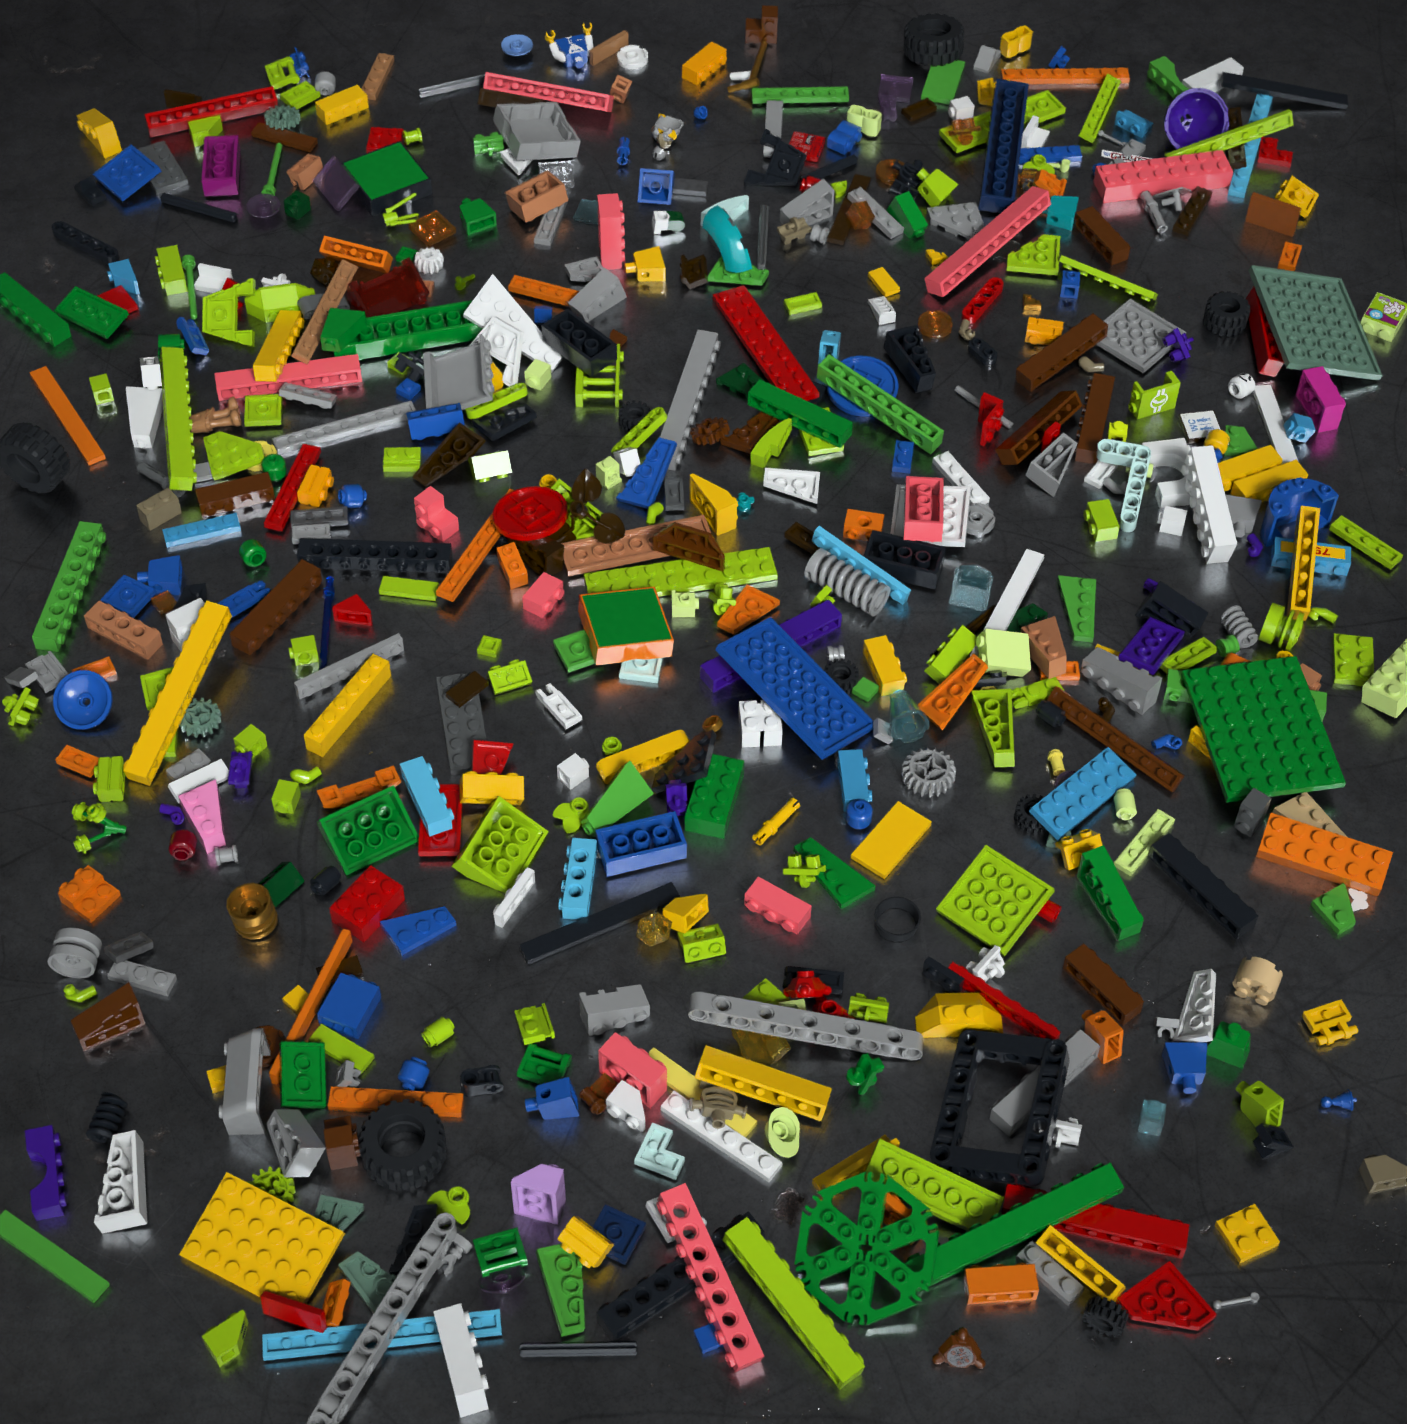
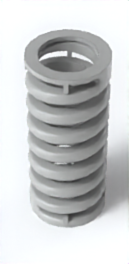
M823 548L818 549L806 565L805 578L810 581L812 580L816 584L819 583L822 588L828 585L832 589L831 593H836L838 597L844 598L848 603L852 602L857 608L861 607L862 611L867 612L869 615L876 616L883 609L889 598L890 587L882 582L879 584L877 579L870 581V575L864 574L862 576L860 569L854 570L851 564L845 566L844 560L837 561V556H830L831 553Z

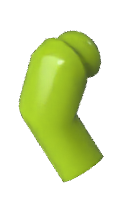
M655 502L648 507L647 525H655L656 516L664 510L663 504Z
M317 766L310 771L293 769L290 772L291 779L302 784H308L322 775L321 770Z

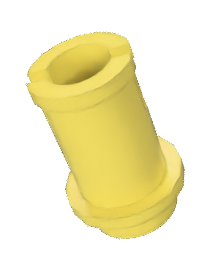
M1058 749L1051 750L1047 756L1048 761L1051 762L1054 776H1061L1066 773L1062 761L1063 753Z

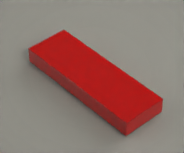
M264 1291L260 1296L263 1314L320 1333L327 1329L325 1310L268 1291Z

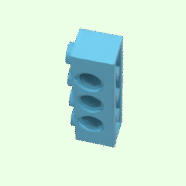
M572 838L571 846H567L569 863L564 865V875H567L566 880H562L561 892L564 893V897L559 899V910H562L563 919L580 920L589 915L598 852L596 839Z

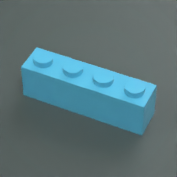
M423 756L400 763L401 776L429 837L453 829L452 820H454L452 809H447L446 797L444 793H440L438 790L440 785L437 778H433L431 775L433 771L430 763H426Z

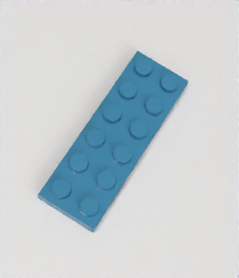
M1107 747L1031 807L1029 812L1058 841L1114 796L1117 790L1130 783L1137 775Z

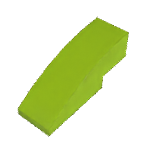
M787 418L771 428L758 441L751 452L752 465L765 468L771 455L779 457L792 431L791 418Z

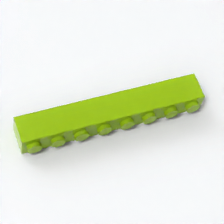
M746 1217L725 1232L724 1243L839 1390L862 1373L865 1368L863 1358L858 1352H853L846 1336L841 1332L838 1333L831 1317L828 1314H823L816 1298L813 1295H808L801 1279L793 1276L786 1260L778 1257L775 1253L774 1245L768 1239L765 1240L760 1234L759 1226Z

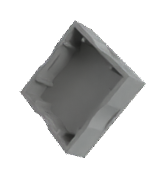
M557 102L496 105L493 122L516 161L577 157L581 141L567 122Z

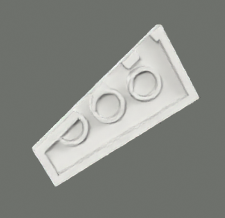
M1212 969L1195 971L1193 973L1179 1018V1028H1176L1173 1042L1202 1043L1213 1041L1216 973Z

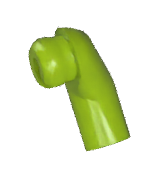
M1312 607L1308 615L1313 620H1317L1318 616H1321L1331 623H1334L1338 618L1337 614L1320 607Z
M68 984L63 989L64 996L68 1000L83 1002L97 995L93 985L79 990L75 989L73 984Z

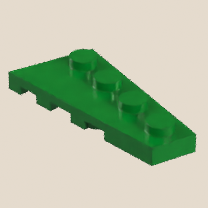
M810 837L794 846L793 851L795 854L801 855V860L804 864H806L805 856L819 854L821 865H826V871L813 876L816 877L840 909L875 890L876 885Z

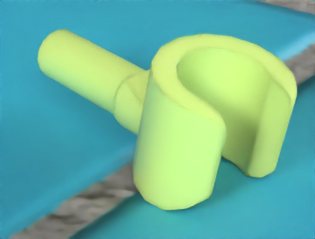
M1063 159L1061 164H1047L1054 168H1059L1061 172H1067L1070 167V160Z

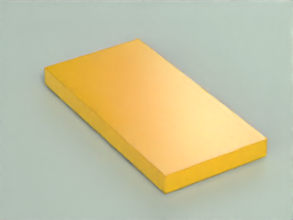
M898 801L851 854V859L885 880L930 828L932 821Z

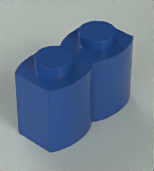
M843 120L828 136L827 147L843 155L852 150L854 144L861 140V127Z

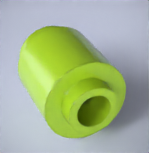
M441 1016L425 1027L421 1036L429 1047L438 1046L454 1035L453 1029H455V1026L449 1018L445 1019Z

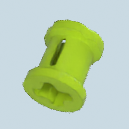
M420 128L408 132L402 131L406 146L412 142L423 141Z

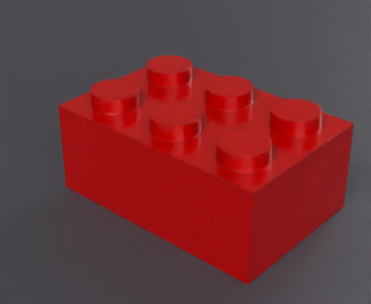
M370 865L329 907L331 920L342 929L349 930L351 935L365 942L380 927V921L386 920L405 900L403 886Z

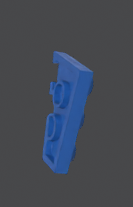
M443 906L380 921V926L399 953L404 955L456 926V920L448 909Z

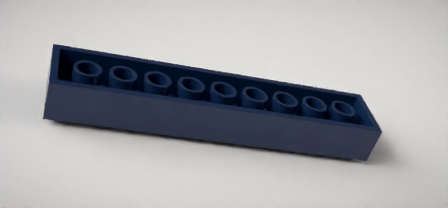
M996 79L979 210L1002 213L1015 201L1028 83Z

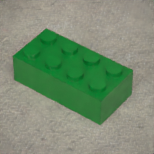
M712 754L707 777L696 780L685 814V831L725 839L744 776V760Z

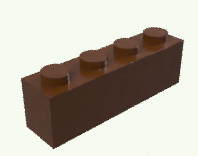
M1093 206L1075 213L1073 225L1111 266L1128 260L1130 252L1129 243L1115 231L1110 223Z
M268 472L195 489L202 517L275 500L274 489Z
M1083 943L1065 957L1063 969L1122 1026L1141 1013L1144 1001L1140 994L1134 992L1123 978L1118 977L1111 967L1097 956L1093 949L1088 948Z

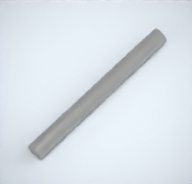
M959 385L955 388L956 393L978 408L980 407V400ZM1004 416L1001 417L1002 424L1010 429L1013 422Z

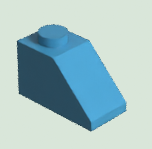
M129 259L108 264L110 271H107L109 281H113L115 288L122 285L127 292L140 294L137 279Z

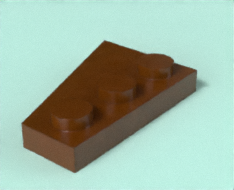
M760 412L748 420L747 425L741 429L736 428L733 430V434L720 439L721 445L751 454L758 441L771 428L776 426L779 419Z

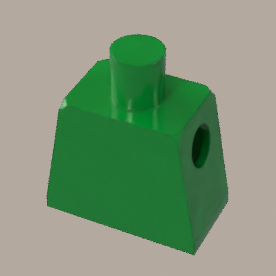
M465 198L462 201V204L459 206L460 219L467 235L497 226L496 212L482 199L471 201L469 198Z
M1221 1021L1213 1031V1041L1207 1042V1055L1243 1069L1250 1052L1251 1033L1242 1029L1238 1023L1229 1024Z

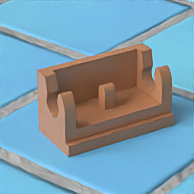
M311 154L304 156L287 171L292 185L296 186L298 182L300 190H305L325 173L321 158Z

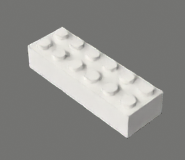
M1191 447L1181 470L1186 478V491L1190 494L1189 504L1194 511L1193 521L1194 524H1197L1198 528L1197 538L1202 544L1201 554L1202 557H1205L1206 564L1228 562L1237 546V540L1214 447Z

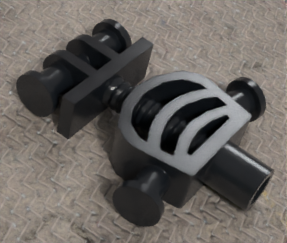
M916 159L913 164L906 162L904 165H901L896 160L892 169L895 168L899 172L888 194L892 193L898 196L909 191L915 201L919 193L918 187L923 182L917 176L923 163Z

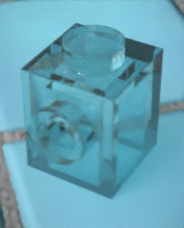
M1144 1100L1140 1111L1138 1132L1160 1136L1165 1121L1167 1104L1160 1103L1157 1100Z

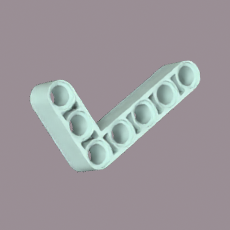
M1103 439L1098 443L1097 447L1098 460L1104 463L1131 467L1119 526L1124 532H1132L1137 525L1150 464L1151 450L1144 445Z

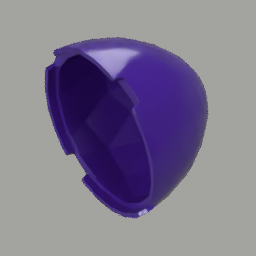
M1193 88L1183 91L1170 102L1164 115L1165 135L1176 149L1227 132L1229 128L1228 108L1224 100L1217 93L1205 88Z

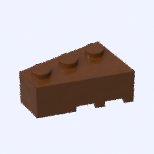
M129 982L71 1019L72 1026L83 1051L146 1025L138 1000Z

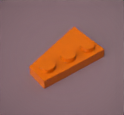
M747 584L735 599L736 606L730 605L718 620L717 627L734 635L779 606L780 600Z

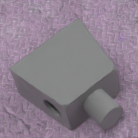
M1226 495L1235 536L1243 537L1245 533H1251L1262 500Z

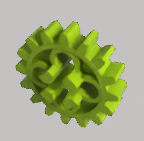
M269 1167L268 1172L260 1169L259 1176L252 1174L253 1182L247 1181V1183L257 1188L259 1187V1189L286 1203L288 1201L294 1202L293 1194L296 1193V1189L293 1186L295 1185L293 1178L284 1177L279 1167L276 1171Z

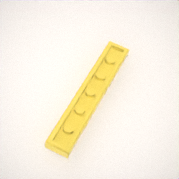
M653 1047L648 1054L655 1061L659 1060L666 1066L667 1086L688 1100L690 1098L700 1100L701 1093L704 1090L699 1088L700 1080ZM747 1113L744 1119L742 1116L734 1114L732 1120L725 1119V1124L746 1138L756 1127L757 1120Z

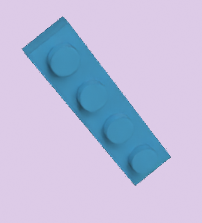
M237 513L162 529L166 547L169 548L241 531Z

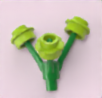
M81 802L80 804H75L72 809L74 820L85 821L88 819L90 822L94 821L95 823L104 824L103 833L88 839L85 834L76 836V840L73 843L78 853L82 851L83 854H86V851L91 850L90 843L110 836L111 833L125 834L126 832L125 825H120L119 822L105 817L106 809L100 803L87 806L85 802Z

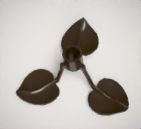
M585 468L579 474L572 487L571 494L574 501L570 504V512L572 513L570 515L571 528L565 522L558 531L548 536L559 543L576 540V536L572 532L575 529V518L584 519L588 517L598 524L594 528V536L603 544L613 543L625 536V526L617 515L604 513L600 521H598L588 513V508L585 506L587 501L593 502L597 500L602 493L601 482L588 469Z

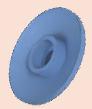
M515 34L504 38L501 42V48L508 55L521 56L532 50L533 43L529 37Z

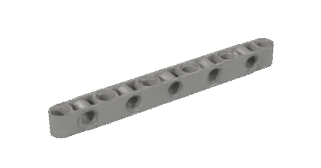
M694 992L690 996L688 1016L690 1019L698 1022L907 1060H918L923 1054V1036L917 1031L725 995Z
M439 1214L428 1231L423 1235L322 1394L307 1424H339L456 1237V1222L451 1214ZM444 1225H450V1226H451V1227H450L449 1229H447V1230L441 1229V1227L444 1226ZM420 1263L427 1264L424 1268H416ZM396 1302L402 1303L398 1308L391 1307ZM371 1342L377 1343L373 1348H366ZM345 1383L351 1384V1386L348 1389H340V1387Z

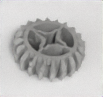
M928 746L925 750L919 747L917 752L912 750V753L905 758L902 764L901 775L904 784H907L908 790L913 789L914 794L919 792L921 797L924 794H928L929 798H931L932 794L938 797L940 792L945 794L947 789H951L956 778V767H954V761L950 760V755L944 756V751L937 752L936 747L933 750H929Z

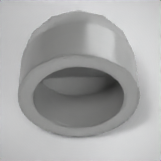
M656 146L652 152L653 158H656L658 161L664 159L667 155L659 146Z

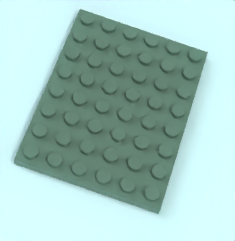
M1255 265L1250 266L1248 269L1286 368L1305 370L1323 366L1329 374L1380 380L1382 373L1342 278Z

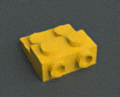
M1291 176L1288 181L1285 179L1279 187L1280 190L1274 198L1300 207V215L1306 218L1319 194L1294 176Z

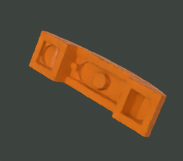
M393 765L375 771V777L338 788L335 784L317 790V794L323 808H343L393 785L396 787L401 783V779Z

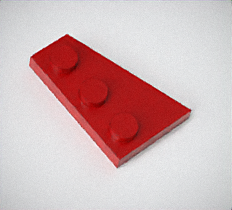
M473 740L471 771L485 775L488 772H495L501 775L514 743Z

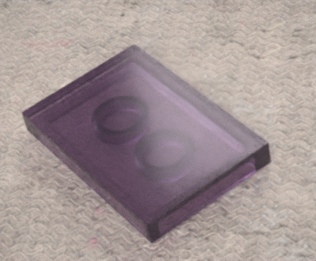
M334 155L313 179L316 186L338 211L342 209L360 187L353 176Z

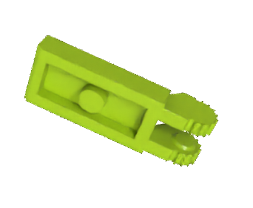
M1056 677L1047 678L1021 688H1015L1011 690L1012 700L1016 699L1013 702V706L1015 709L1029 707L1040 703L1042 700H1047L1055 686L1060 687L1062 690L1064 689Z

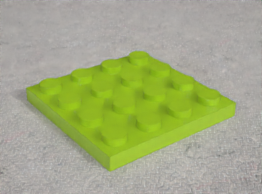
M985 845L938 905L936 911L989 947L993 948L995 945L1000 947V954L1005 957L1055 890L1044 881Z

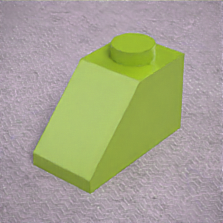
M220 115L188 122L194 147L204 145V138L206 136H218L223 130Z

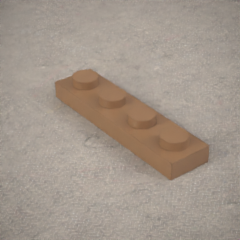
M378 53L362 87L368 99H377L394 63V55Z

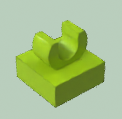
M826 585L817 594L810 606L813 608L818 603H823L827 600H830L833 604L835 600L828 596L832 589Z

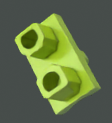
M715 583L714 592H709V598L714 602V612L722 616L730 607L729 604L736 606V600L732 597L731 587H728L726 583Z
M25 687L18 700V695L16 694L3 698L4 711L9 713L12 710L10 714L11 719L8 722L9 725L14 727L16 722L22 725H27L31 713L24 711L23 708L26 707L34 711L39 702L38 698L30 695L31 689Z
M800 854L789 855L787 867L783 868V875H800L795 876V882H800L802 888H808L810 882L816 881V877L811 875H819L820 872L826 871V865H821L819 854L805 856L806 864H802Z
M856 993L855 996L850 998L848 1015L864 1019L867 1022L870 1020L886 1023L889 1002L886 1001L885 997L878 996L875 1000L866 999L864 994Z

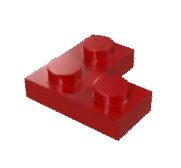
M1261 137L1257 162L1291 167L1293 152L1277 150L1278 139Z

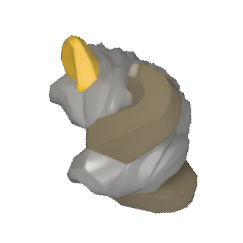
M661 113L658 114V119L652 127L651 133L660 147L667 149L679 135L684 122Z

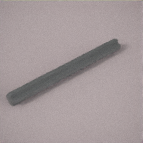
M768 205L760 206L756 267L758 270L766 269Z

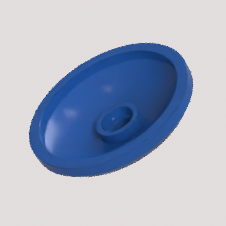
M88 670L75 671L65 676L57 685L53 696V707L57 717L68 727L78 730L91 729L102 723L108 716L113 702L112 691L108 682L101 675ZM90 699V703L85 705V701Z

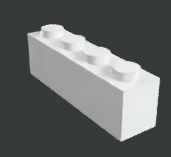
M1228 58L1183 79L1182 84L1188 89L1205 88L1217 92L1226 88L1221 87L1222 72L1242 75L1244 67L1233 58Z

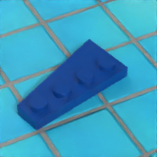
M659 437L647 453L642 465L637 467L632 479H629L625 484V489L622 493L618 494L617 500L648 509L656 500L677 443Z

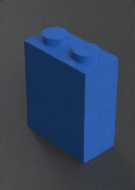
M340 973L317 1013L319 1025L323 1024L333 1031L359 1039L381 1000L380 987L374 982L360 980L352 974Z

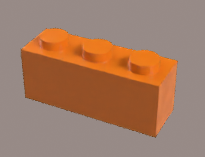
M1021 1262L1012 1266H1005L1003 1264L983 1268L981 1266H971L965 1269L963 1281L967 1305L1037 1299L1039 1287L1035 1264Z

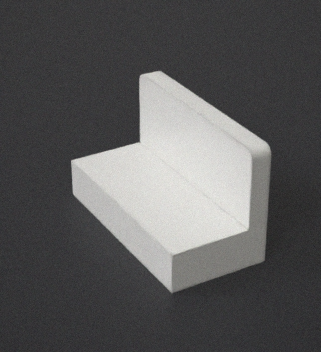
M1032 116L1025 128L1021 148L1042 147L1049 136V131L1038 128L1039 117Z
M199 263V277L194 286L195 290L209 293L222 290L227 278L233 279L232 271L222 267Z

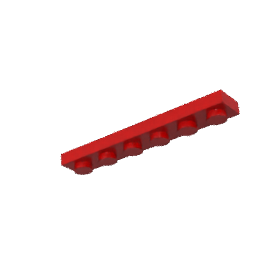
M307 444L302 445L264 521L265 528L283 531L291 515V510L294 509L298 501L297 491L309 466L316 464L321 454V447Z
M954 962L949 965L948 968L965 978L963 984L964 991L967 993L979 992L1001 1015L1033 1036L1059 1039L1061 1032L1054 1025L1046 1023L1036 1013L1026 1010L1019 1002L1006 997L999 989L991 987L982 978L968 972L965 967Z

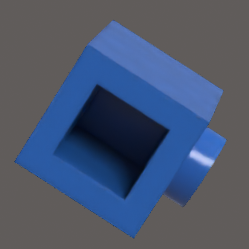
M1063 270L1060 297L1077 299L1080 272Z

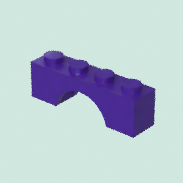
M53 1125L25 1130L26 1150L31 1161L40 1162L47 1167L46 1175L42 1182L30 1190L32 1213L36 1221L64 1216L63 1207L67 1206L65 1192L62 1193L61 1187L65 1186V1178L63 1172H60V1166H63L62 1154L58 1152V1146H61L60 1133H55Z

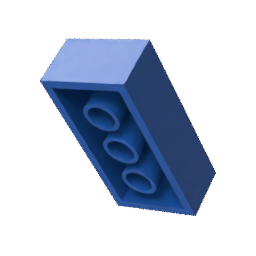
M676 811L595 830L598 852L607 877L687 858V843Z

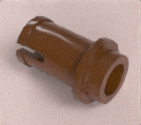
M585 1087L580 1092L579 1097L590 1107L592 1113L598 1115L606 1109L605 1100L599 1098L590 1087Z

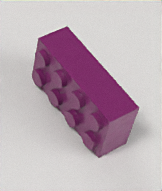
M238 135L206 136L204 138L202 167L204 196L238 195L241 154Z

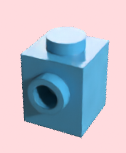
M1293 413L1284 424L1289 439L1304 443L1316 431L1311 417Z

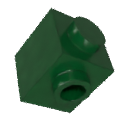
M295 190L283 201L285 214L297 220L311 210L310 197L298 190Z

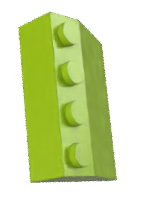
M498 796L488 806L452 864V867L467 878L506 894L509 888L512 889L515 885L517 876L520 873L523 874L549 831Z

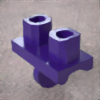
M1176 328L1162 339L1164 346L1173 345L1175 351L1169 353L1172 362H1183L1191 357L1188 351L1192 350L1190 343L1194 341L1193 337L1188 339L1186 333L1181 335L1179 329Z
M252 751L246 753L231 752L229 785H234L235 788H247L250 782Z
M670 780L669 784L666 785L667 813L676 811L677 816H685L687 785L686 783H681V780Z

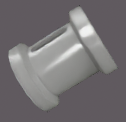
M232 844V847L221 849L215 847L217 866L225 862H239L236 844Z

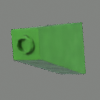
M631 761L620 767L581 820L583 830L592 838L596 837L595 830L610 827L654 794Z

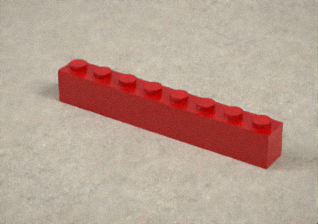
M271 86L145 114V122L149 136L152 138L188 130V122L220 115L221 122L265 113L270 107L275 108V105L278 106V100L274 87Z
M1007 1183L1001 1213L1004 1215L1010 1212V1208L1022 1202L1024 1205L1030 1202V1198L1042 1192L1045 1195L1048 1192L1043 1189L1034 1190L1023 1185ZM1097 1204L1053 1227L1060 1232L1183 1259L1187 1247L1190 1224L1183 1223L1177 1219L1168 1220L1160 1218V1216L1155 1214H1141L1133 1209H1119L1110 1204Z

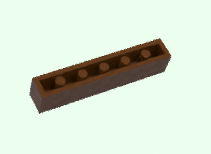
M1094 313L1085 317L1079 324L1071 327L1062 336L1057 337L1054 342L1046 345L1043 350L1032 355L1025 363H1021L1016 368V381L1028 391H1033L1106 338L1108 324Z
M1094 373L1093 380L1089 379L1087 390H1090V392H1086L1084 400L1087 405L1083 404L1081 415H1084V417H1080L1079 428L1082 429H1078L1076 440L1079 442L1074 451L1076 453L1075 461L1094 465L1097 463V447L1103 437L1115 376Z
M1060 391L995 450L1002 465H1018L1042 443L1045 430L1055 421L1062 425L1083 405L1077 391Z
M302 559L229 633L232 646L250 656L255 650H258L262 643L272 636L278 626L282 625L286 618L296 611L303 600H306L310 593L320 586L322 582L320 568Z

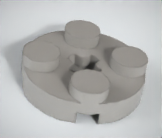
M981 503L969 506L967 533L975 537H983L989 533L995 525L993 510Z

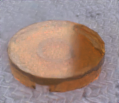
M886 159L877 164L876 178H879L882 183L892 185L894 180L897 179L899 171L895 168L892 169L896 159ZM898 160V163H900L901 165L905 164L904 162Z
M926 311L918 318L919 331L929 338H943L952 331V319L943 311Z

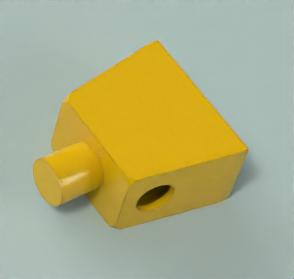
M659 246L634 252L633 262L624 263L625 273L635 272L639 282L666 281V268Z

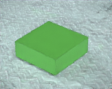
M862 677L853 687L852 694L869 702L879 691V685Z

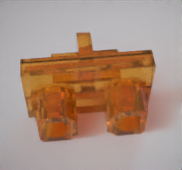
M974 117L951 121L953 130L948 131L949 136L960 135L959 141L961 144L969 145L973 140L971 133L973 131H980L981 127L980 125L975 126Z

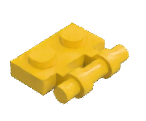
M1342 999L1304 1011L1302 1014V1018L1312 1034L1320 1031L1322 1036L1315 1038L1318 1046L1323 1044L1330 1045L1335 1040L1341 1038L1345 1040L1358 1033L1356 1025L1348 1026L1346 1023L1351 1020L1352 1016ZM1334 1026L1338 1027L1339 1030L1331 1032L1329 1029Z

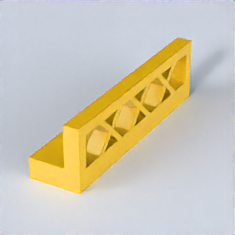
M885 1134L813 1178L812 1184L817 1191H820L863 1173L868 1166L879 1139L897 1147L900 1146V1142L897 1138L890 1141Z

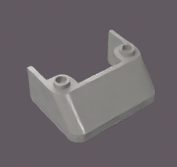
M253 1028L230 1037L229 1041L224 1044V1054L227 1056L223 1105L219 1106V1118H223L229 1135L265 1134V1129L259 1115L263 1056H270L271 1051L263 1028Z

